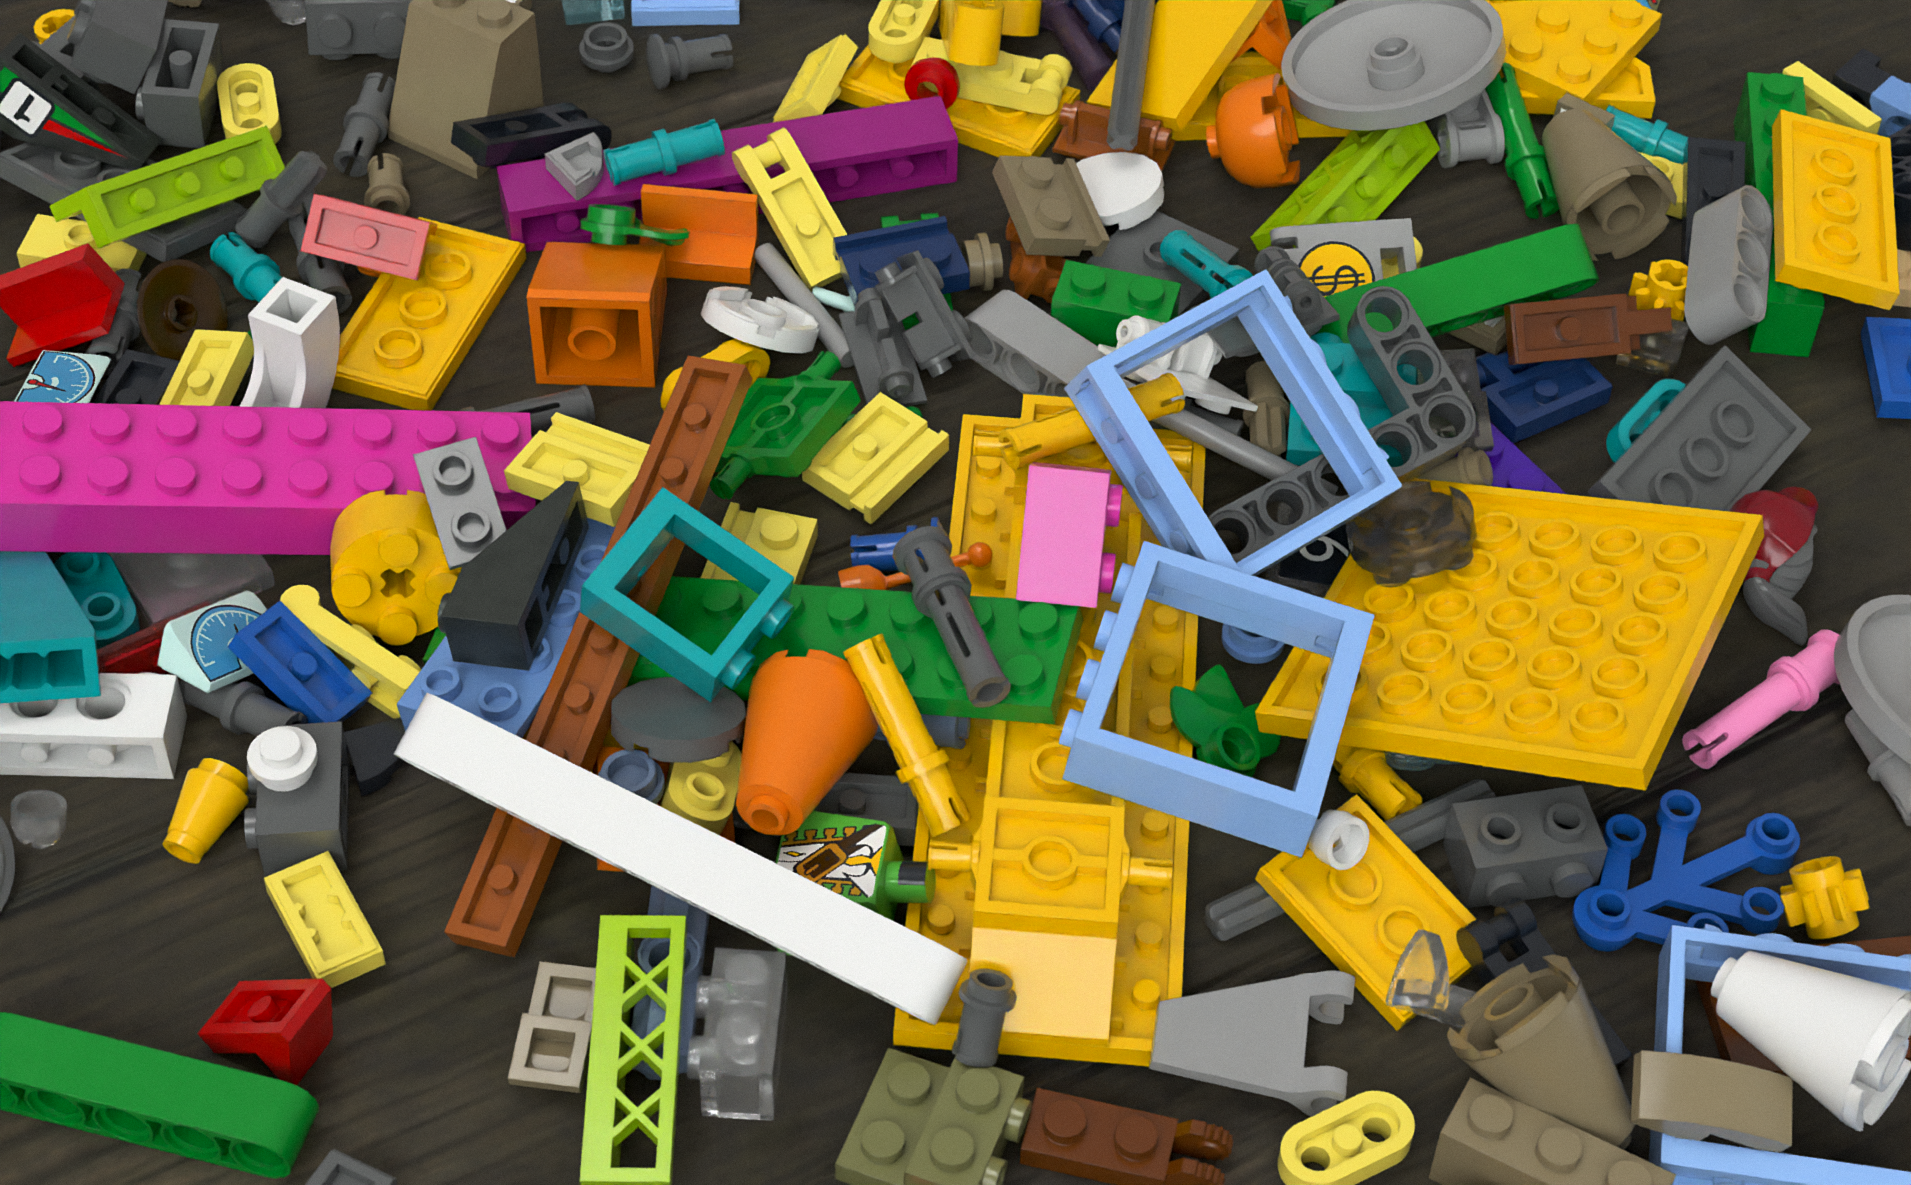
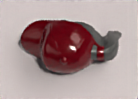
M1787 487L1779 492L1760 490L1745 494L1734 503L1729 512L1763 515L1764 538L1742 583L1744 598L1758 619L1787 636L1795 644L1803 646L1808 638L1807 620L1801 606L1792 599L1802 588L1812 569L1813 537L1818 531L1817 526L1814 524L1815 515L1818 510V501L1809 490L1800 487Z

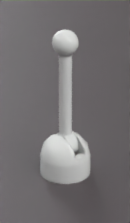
M1330 809L1324 812L1320 819L1316 820L1308 840V845L1320 861L1337 870H1347L1355 866L1364 856L1369 844V829L1363 820L1345 811Z

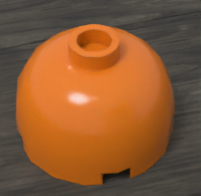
M1279 73L1257 76L1235 85L1223 95L1218 103L1215 112V125L1206 127V140L1211 158H1221L1226 171L1239 183L1253 188H1275L1292 185L1299 181L1300 160L1289 163V151L1292 149V145L1299 144L1297 125L1286 84L1277 86L1281 77Z

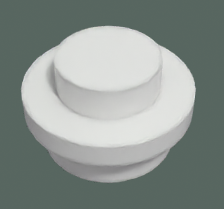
M280 726L264 731L252 741L247 752V760L252 775L264 786L274 791H290L299 788L309 780L317 764L318 752L314 739L306 731L292 726Z

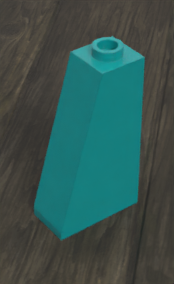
M0 551V703L100 697L101 683L95 629L47 553Z

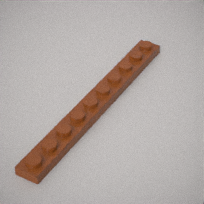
M687 356L602 560L662 487L699 511L753 380L746 365ZM674 537L626 597L655 616L685 543ZM579 612L525 740L591 772L611 725L612 700L622 689L626 688L640 653ZM496 808L444 931L445 934L456 944L515 958L563 841Z

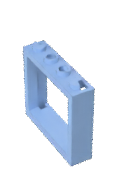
M1267 269L1087 365L1064 387L1161 546L1252 576L1262 573L1369 510L1402 487V484L1387 462L1389 456L1376 445L1360 419V412L1356 403L1339 386L1327 366L1321 347L1309 338L1293 312L1288 295L1286 297L1282 295ZM1236 316L1241 321L1350 496L1237 563L1122 380L1125 376Z
M1144 541L1135 566L1122 563L1111 596V601L1121 604L1118 614L1105 610L1093 647L1104 652L1102 660L1098 662L1088 658L1076 693V698L1087 701L1084 710L1080 712L1070 709L1058 743L1071 748L1062 779L1302 858L1319 814L1375 615ZM1146 599L1331 658L1292 791L1101 729Z
M1705 924L1703 929L1672 925L1659 954L1654 1051L1682 1054L1685 979L1713 982L1720 967L1730 957L1738 960L1744 953L1754 951L1911 991V954L1894 957L1866 953L1862 948L1851 944H1832L1824 947L1796 943L1787 936L1774 933L1760 934L1755 937L1725 933L1709 924ZM1650 1129L1649 1162L1676 1174L1673 1185H1911V1172L1682 1139Z

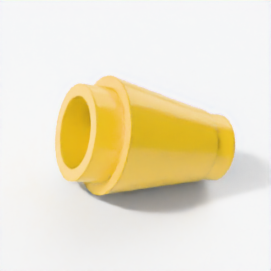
M205 758L201 761L198 768L189 769L167 831L168 835L162 843L165 850L182 861L198 864L204 853L208 852L249 803L246 795L249 789L247 777L235 767L212 758Z

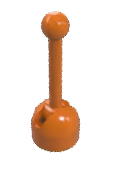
M976 542L969 547L967 552L952 556L951 558L955 567H963L969 564L975 567H985L991 562L993 554L989 545L984 542ZM856 565L838 571L841 587L890 590V588L911 582L909 576L902 572L885 576L881 571L870 565Z

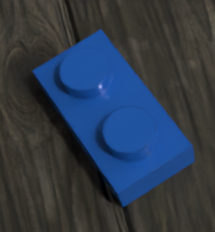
M281 601L277 602L236 633L228 645V648L289 709L306 715L308 724L340 721L343 723L364 706L372 694Z

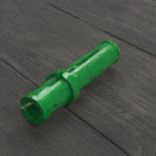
M1503 63L1501 70L1504 77L1501 78L1498 72L1485 90L1494 112L1498 114L1503 126L1504 149L1507 154L1505 169L1507 175L1511 179L1516 180L1524 203L1526 216L1538 219L1539 213L1536 205L1539 204L1543 218L1554 214L1559 207L1548 171L1544 147L1539 145L1515 77L1514 67L1511 64Z

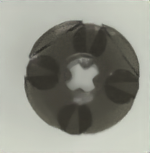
M1427 481L1403 482L1400 489L1374 507L1358 515L1355 520L1352 519L1346 522L1348 544L1353 560L1362 569L1373 573L1374 581L1383 587H1398L1407 583L1410 578L1424 577L1443 570L1461 569L1466 567L1474 557L1472 545L1477 537V528L1473 505L1462 491L1449 486L1450 495L1441 492H1432L1431 484ZM1415 528V530L1404 531L1406 529Z

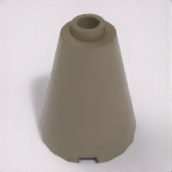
M1570 109L1553 117L1543 131L1542 144L1563 225H1580L1591 258L1595 261H1598L1595 254L1611 252L1615 259H1619L1648 246L1668 225L1669 219L1665 214L1670 203L1672 202L1676 206L1677 196L1669 178L1585 109Z
M1554 954L1543 956L1542 958L1549 968L1530 973L1523 963L1515 966L1487 983L1464 1004L1458 1013L1466 1023L1459 1034L1451 1027L1449 1028L1447 1033L1449 1043L1457 1056L1495 1089L1624 1150L1631 1141L1630 1133L1635 1124L1631 1123V1104L1580 975L1567 957Z

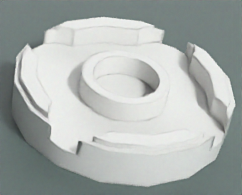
M1129 152L1103 153L1082 159L1076 163L1103 226L1118 223L1120 230L1132 228L1150 218L1163 203L1164 180L1162 172L1156 162L1144 155Z
M722 286L713 288L707 293L701 316L708 324L720 332L740 341L780 352L806 353L813 350L820 328L817 329L818 323L813 315L802 308L774 296L773 298L767 297L765 302L751 299L752 292L739 287Z

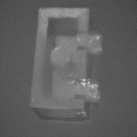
M715 948L711 976L699 975L696 992V1018H704L706 1020L704 1035H691L688 1050L687 1076L688 1079L700 1080L702 1116L774 1121L788 1000L786 952Z

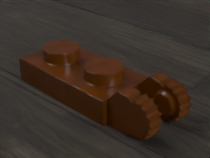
M1037 1088L1021 1146L1020 1164L1112 1185H1224L1225 1174L1220 1172L1221 1169L1215 1168V1165H1208L1206 1162L1199 1163L1197 1160L1188 1158L1170 1161L1172 1153H1177L1199 1159L1203 1157L1207 1160H1224L1225 1157L1229 1158V1154H1231L1234 1139H1232L1233 1135L1229 1134V1130H1225L1222 1126L1218 1127L1215 1124L1209 1125L1204 1121L1191 1119L1178 1123V1119Z

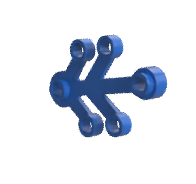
M1668 791L1662 796L1656 813V821L1661 829L1651 880L1627 890L1631 859L1636 858L1641 853L1646 838V828L1638 818L1632 815L1618 814L1611 817L1607 821L1603 833L1608 851L1603 865L1600 884L1581 892L1576 898L1572 910V920L1580 939L1589 947L1599 951L1618 950L1634 938L1664 945L1672 925L1703 929L1705 924H1709L1719 928L1722 932L1729 933L1728 926L1723 920L1741 924L1746 930L1755 934L1773 932L1778 927L1784 911V905L1780 896L1775 891L1765 887H1754L1749 889L1744 896L1706 886L1747 867L1767 875H1776L1787 871L1792 866L1800 845V837L1795 825L1784 815L1766 813L1753 819L1748 824L1743 838L1682 865L1687 837L1696 827L1701 805L1699 800L1687 791ZM1670 810H1681L1685 814H1687V816L1675 815ZM1615 834H1625L1632 838L1633 841H1623L1617 838ZM1666 905L1698 914L1692 916L1688 923H1683L1650 912ZM1751 907H1762L1766 909L1770 913V915L1759 914L1755 912ZM1602 912L1609 913V914H1611V915H1613V916H1607V915L1603 914Z

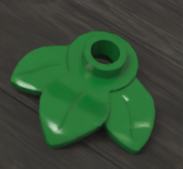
M589 204L587 218L581 219L580 226L581 229L592 232V242L609 245H626L627 235H636L674 247L681 245L685 239L689 238L690 232L686 228L664 230L641 223V220L635 217L634 208L608 204Z
M1215 665L1196 681L1193 691L1179 686L1171 689L1170 712L1179 732L1196 747L1199 761L1252 777L1259 760L1267 758L1276 752L1280 744L1281 735L1259 732L1255 711L1260 703L1244 708L1222 665Z

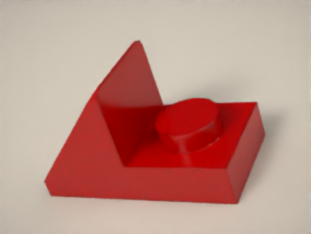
M323 978L239 981L197 1034L214 1053H256L279 1080L297 1085L332 1039V988Z

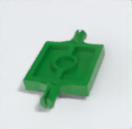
M821 351L810 367L799 375L786 378H758L748 389L715 472L719 473L710 482V488L716 496L724 500L727 497L730 500L742 483L753 475H770L784 478L798 477L811 465L812 459L832 435L841 429L843 422L861 401L853 381L830 380L841 369V362L835 354L830 351H826L825 354L824 351Z

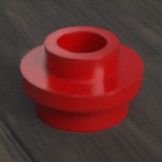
M931 57L921 59L910 67L905 76V91L910 100L941 96L945 108L948 109L959 95L960 83L958 74L952 64L942 58ZM923 82L934 84L938 89V93L929 90Z

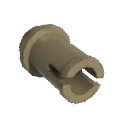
M383 153L384 168L380 169L378 156L372 157L367 165L369 188L364 195L365 206L404 215L410 206V196L403 185L404 165L402 161L393 154Z
M1466 447L1458 452V456L1417 478L1491 486L1493 471L1490 460L1483 450L1474 452L1471 448Z

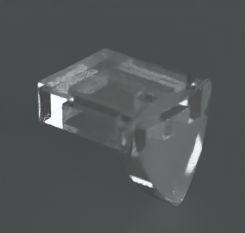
M1419 929L1400 956L1388 989L1386 1005L1455 1027H1463L1466 1022L1458 1012L1477 992L1449 984L1448 962L1440 936Z

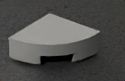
M594 132L545 153L546 170L576 201L593 191L603 175L602 145Z

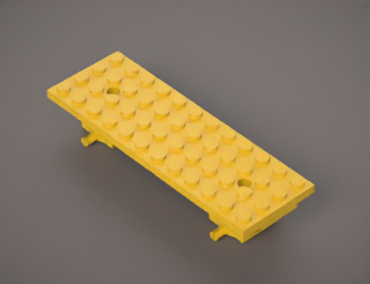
M1023 394L1020 418L963 414L949 539L952 543L950 556L967 552L969 547L976 542H984L989 545L993 554L991 562L985 567H975L972 564L959 567L966 572L972 585L970 596L1016 599L1029 465L1032 463L1024 465L1017 470L1011 469L1005 462L1000 447L1012 443L1011 441L1006 443L999 442V433L1003 429L1014 428L1075 407L1070 397ZM1153 429L1203 509L1206 447L1172 430ZM1095 440L1035 462L1110 469V484L1123 485L1119 526H1106L1103 553L1116 554L1112 586L1113 593L1122 563L1135 566L1144 541L1159 546L1161 544L1100 445ZM1099 592L1097 608L1081 607L1083 624L1055 724L970 718V733L968 739H964L966 743L964 748L954 749L936 745L938 751L943 748L945 749L950 760L945 765L972 819L936 837H932L931 830L923 816L924 814L920 806L918 807L912 861H928V870L935 869L936 888L932 903H908L905 927L956 952L967 959L968 962L936 1026L896 1007L893 1045L952 1050L964 1005L959 996L960 986L962 982L969 979L972 971L992 969L1002 972L1011 978L1013 982L1012 990L1015 991L1017 996L1014 1009L1006 1012L998 1046L999 1054L1149 1066L1157 1006L1160 1001L1182 997L1189 821L1063 780L1071 748L1058 744L1069 710L1074 709L1083 712L1087 702L1076 698V693L1088 658L1098 662L1102 660L1104 652L1093 647L1105 610L1117 614L1119 612L1121 604L1111 601L1112 594ZM1146 599L1101 729L1192 758L1193 745L1179 732L1172 719L1170 692L1175 686L1184 687L1193 691L1195 686L1198 615Z

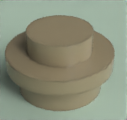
M976 233L974 240L962 241L961 253L970 270V287L980 286L982 291H991L994 278H1002L1003 276L999 243L990 244L986 233Z

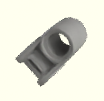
M1485 89L1461 106L1426 120L1428 128L1440 147L1437 156L1443 168H1454L1457 162L1486 159L1490 164L1501 162L1505 148L1503 126L1498 114L1494 112Z

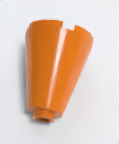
M809 649L806 657H786L788 650L776 652L760 664L750 684L736 808L742 819L759 833L787 835L796 831L876 735L879 724L849 662L822 650Z

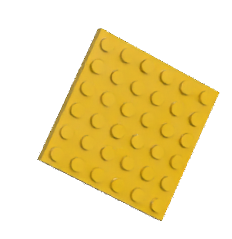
M1418 478L1405 483L1400 489L1382 500L1324 596V599L1375 615L1338 744L1646 791L1764 538L1763 515ZM1294 646L1255 711L1259 732L1301 739L1308 738L1331 658Z

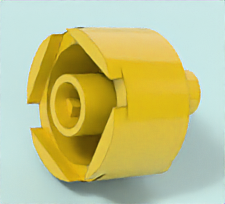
M385 490L370 492L349 504L335 522L330 546L331 591L341 614L351 624L360 625L371 635L378 636L387 644L396 646L405 645L416 636L438 627V609L441 599L445 593L452 592L462 567L449 570L426 495L422 492L407 490V495H385Z

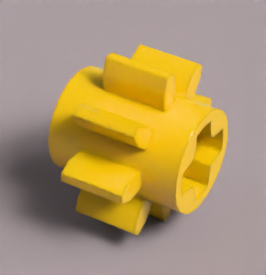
M1660 260L1658 262H1651L1648 275L1635 272L1629 296H1636L1637 310L1671 307L1672 329L1681 330L1685 317L1684 303L1688 266L1676 260Z
M1835 856L1808 860L1792 867L1789 872L1793 884L1780 887L1782 894L1780 899L1784 905L1788 926L1793 927L1804 923L1808 937L1811 939L1837 937L1855 930L1859 926L1856 911L1870 908L1869 898L1860 869L1844 872L1841 858Z

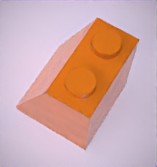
M569 242L546 243L527 292L536 384H585L591 386L655 388L667 293L664 246Z

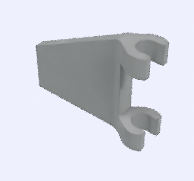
M1341 971L1303 973L1287 978L1160 1001L1156 1009L1149 1069L1278 1098L1291 1103L1306 1115L1312 1117L1335 1106L1337 1100L1344 1101L1348 1072L1333 1066L1304 1068L1308 1017L1310 1015L1323 1023L1341 1024L1344 1016V1004L1351 1005L1353 1002L1355 977Z

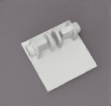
M1132 316L1128 320H1122L1116 330L1118 340L1116 348L1099 344L1097 350L1108 355L1160 327L1165 322L1160 323L1141 316ZM1207 333L1125 376L1144 383L1158 378L1162 374L1172 373L1180 382L1184 395L1171 398L1172 401L1180 398L1185 400L1186 396L1196 398L1195 402L1198 405L1221 414H1229L1231 407L1254 412L1258 408L1254 403L1209 377L1213 365L1221 360L1223 354Z

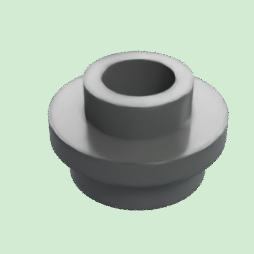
M604 22L595 24L585 31L584 38L579 45V55L581 61L589 68L600 72H613L626 66L632 60L634 46L631 38L627 36V32L622 26Z

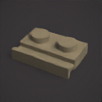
M999 156L992 173L1027 255L1079 256L1081 250H1091L1094 257H1102L1110 239L1074 159L1066 158L1064 164H1054L1052 159L1048 157Z

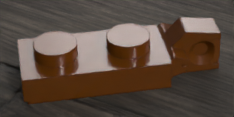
M1626 293L1504 305L1509 365L1631 353V350L1641 349L1639 334L1673 331L1671 307L1637 310L1636 296H1627Z

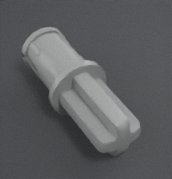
M1854 709L1850 710L1845 715V724L1870 762L1868 774L1873 781L1881 782L1894 801L1905 824L1911 826V765L1882 743L1860 719Z

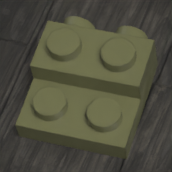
M888 1048L835 1163V1179L851 1185H1002L1008 1162L1002 1159L1001 1156L1008 1140L1016 1143L1021 1141L1032 1109V1101L1023 1098L1024 1076L994 1066L984 1068L969 1066L958 1061L956 1056L949 1068Z

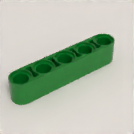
M1567 224L1326 296L1324 298L1337 311L1340 320L1323 325L1315 334L1331 333L1338 336L1343 343L1350 344L1347 336V324L1362 295L1370 289L1379 286L1393 287L1401 291L1410 301L1432 338L1505 316L1504 305L1558 300L1577 294L1594 286L1599 282V277L1580 225ZM1377 312L1365 314L1367 323L1373 329L1379 332L1393 331L1392 323L1387 316Z
M0 1012V1110L275 1179L285 1178L291 1173L319 1112V1105L312 1095L297 1085L286 1081L13 1013Z

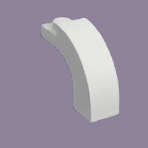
M282 277L248 314L254 346V363L251 379L240 406L326 408L333 387L339 356L340 325L336 297Z

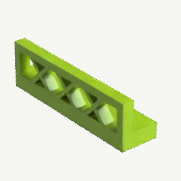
M1423 121L1383 130H1352L1250 237L1258 251L1273 246L1271 245L1270 231L1277 227L1376 220L1440 150L1426 122Z
M266 125L87 186L49 207L56 222L83 213L99 249L258 192L266 180L275 179L285 166Z
M600 915L580 1185H672L687 942L686 916ZM633 938H670L669 956L648 974H645L634 963L635 947ZM668 977L666 994L658 985ZM648 994L666 1012L665 1021L641 1040L629 1028L630 1010ZM664 1042L662 1060L653 1051ZM644 1060L661 1077V1087L641 1105L636 1107L625 1096L626 1074ZM659 1110V1123L657 1127L648 1118ZM623 1112L627 1115V1117L624 1118V1119H623ZM639 1127L657 1145L656 1168H619L621 1142Z

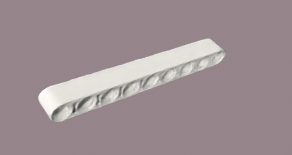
M426 693L394 752L395 756L422 771L936 1026L968 962L967 959L941 944L430 693Z

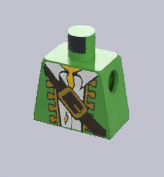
M812 811L796 831L781 836L776 864L894 921L897 903H932L936 888L935 869L928 870V861H904L893 827L885 821ZM777 948L779 955H791Z

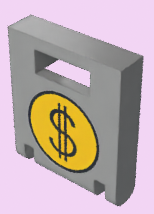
M1411 218L1283 226L1270 231L1271 245H1296V248L1284 250L1289 255L1290 260L1294 261L1306 274L1307 278L1315 284L1323 297L1383 279L1381 259H1392L1397 255L1399 274L1417 269Z

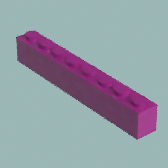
M941 96L722 130L721 134L725 147L724 155H716L677 166V172L664 176L662 171L621 182L616 186L610 180L603 155L604 171L600 182L593 191L578 201L546 170L545 159L497 166L501 210L509 240L524 243L527 253L544 250L547 242H592V232L580 228L581 219L587 218L589 204H608L634 208L635 217L641 220L643 224L641 188L643 184L753 194L748 184L738 174L733 163L732 152L746 145L755 148L768 142L767 135L781 128H785L790 133L829 203L957 182L958 138ZM778 162L765 168L770 179L785 173L783 166L779 165ZM758 203V214H764Z

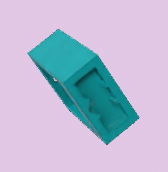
M662 487L583 583L580 612L697 694L712 702L724 685L733 690L741 683L756 659V656L750 652L762 636L766 635L770 639H774L788 622L795 608L794 605L789 603L794 577ZM674 537L759 594L712 656L626 597Z

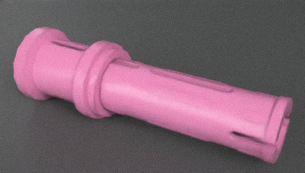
M1821 629L1809 638L1807 647L1793 657L1782 656L1772 663L1765 681L1697 728L1685 733L1682 738L1685 751L1690 750L1698 743L1703 746L1689 756L1690 759L1697 766L1703 769H1710L1722 757L1789 710L1806 711L1818 702L1819 693L1833 683L1840 684L1834 665V649L1839 635L1831 630Z

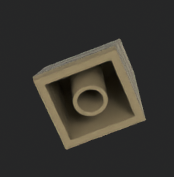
M412 0L409 3L389 117L388 138L478 179L489 168L477 165L472 160V157L451 144L453 122L544 106L535 13L506 0Z

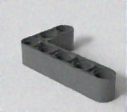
M1379 286L1370 289L1362 295L1347 324V336L1351 346L1393 414V417L1368 429V432L1377 446L1382 444L1390 445L1399 451L1403 459V465L1391 468L1400 483L1404 485L1458 454L1476 427V414L1472 404L1406 296L1393 287ZM1377 312L1387 316L1392 323L1393 331L1379 332L1373 329L1367 323L1365 314ZM1409 364L1418 368L1423 374L1424 384L1410 385L1404 382L1398 374L1397 366ZM1437 416L1449 420L1454 426L1456 437L1449 439L1436 435L1430 428L1429 418ZM1324 454L1225 505L1208 517L1216 531L1229 530L1235 533L1241 540L1242 551L1231 554L1236 563L1350 497L1349 494L1335 496L1327 492L1323 487L1321 475L1335 473ZM1274 501L1288 504L1295 512L1296 522L1290 525H1280L1274 522L1267 513L1266 505Z

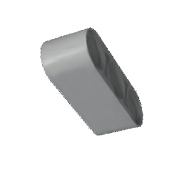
M1745 185L1699 209L1693 217L1684 312L1692 333L1699 341L1706 345H1713L1760 322L1766 314L1773 215L1765 197L1753 186Z
M1010 290L1000 291L964 318L972 333V341L969 344L976 355L972 359L1023 394L1069 397L1064 387L1087 365L1106 356L1097 350L1098 347Z

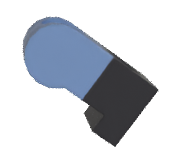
M1862 48L1834 74L1831 84L1882 118L1877 135L1889 137L1911 124V83H1905L1879 69L1882 58Z

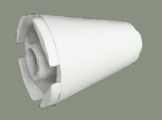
M1754 951L1744 953L1738 960L1732 957L1728 958L1715 976L1711 987V995L1718 999L1716 1013L1844 1124L1857 1131H1863V1122L1872 1126L1879 1120L1895 1098L1911 1069V1061L1905 1059L1909 1046L1908 1038L1909 1035L1911 1036V991Z

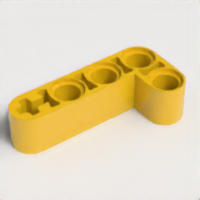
M940 0L938 27L948 59L956 63L973 66L997 65L1001 35L1029 37L1039 34L1043 0Z

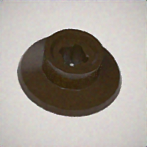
M173 259L159 264L145 278L137 298V321L141 333L151 349L160 357L180 361L195 329L227 330L228 314L224 295L213 276L194 262ZM174 307L177 311V315L175 316V322L173 321L171 316Z

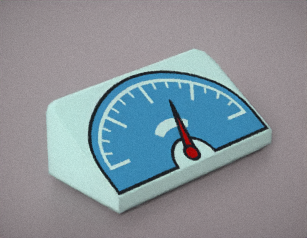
M42 350L14 402L89 403L111 359L102 355Z
M246 590L169 621L164 628L157 665L206 693L253 674L228 648V645L236 633L267 611L266 607L253 592Z

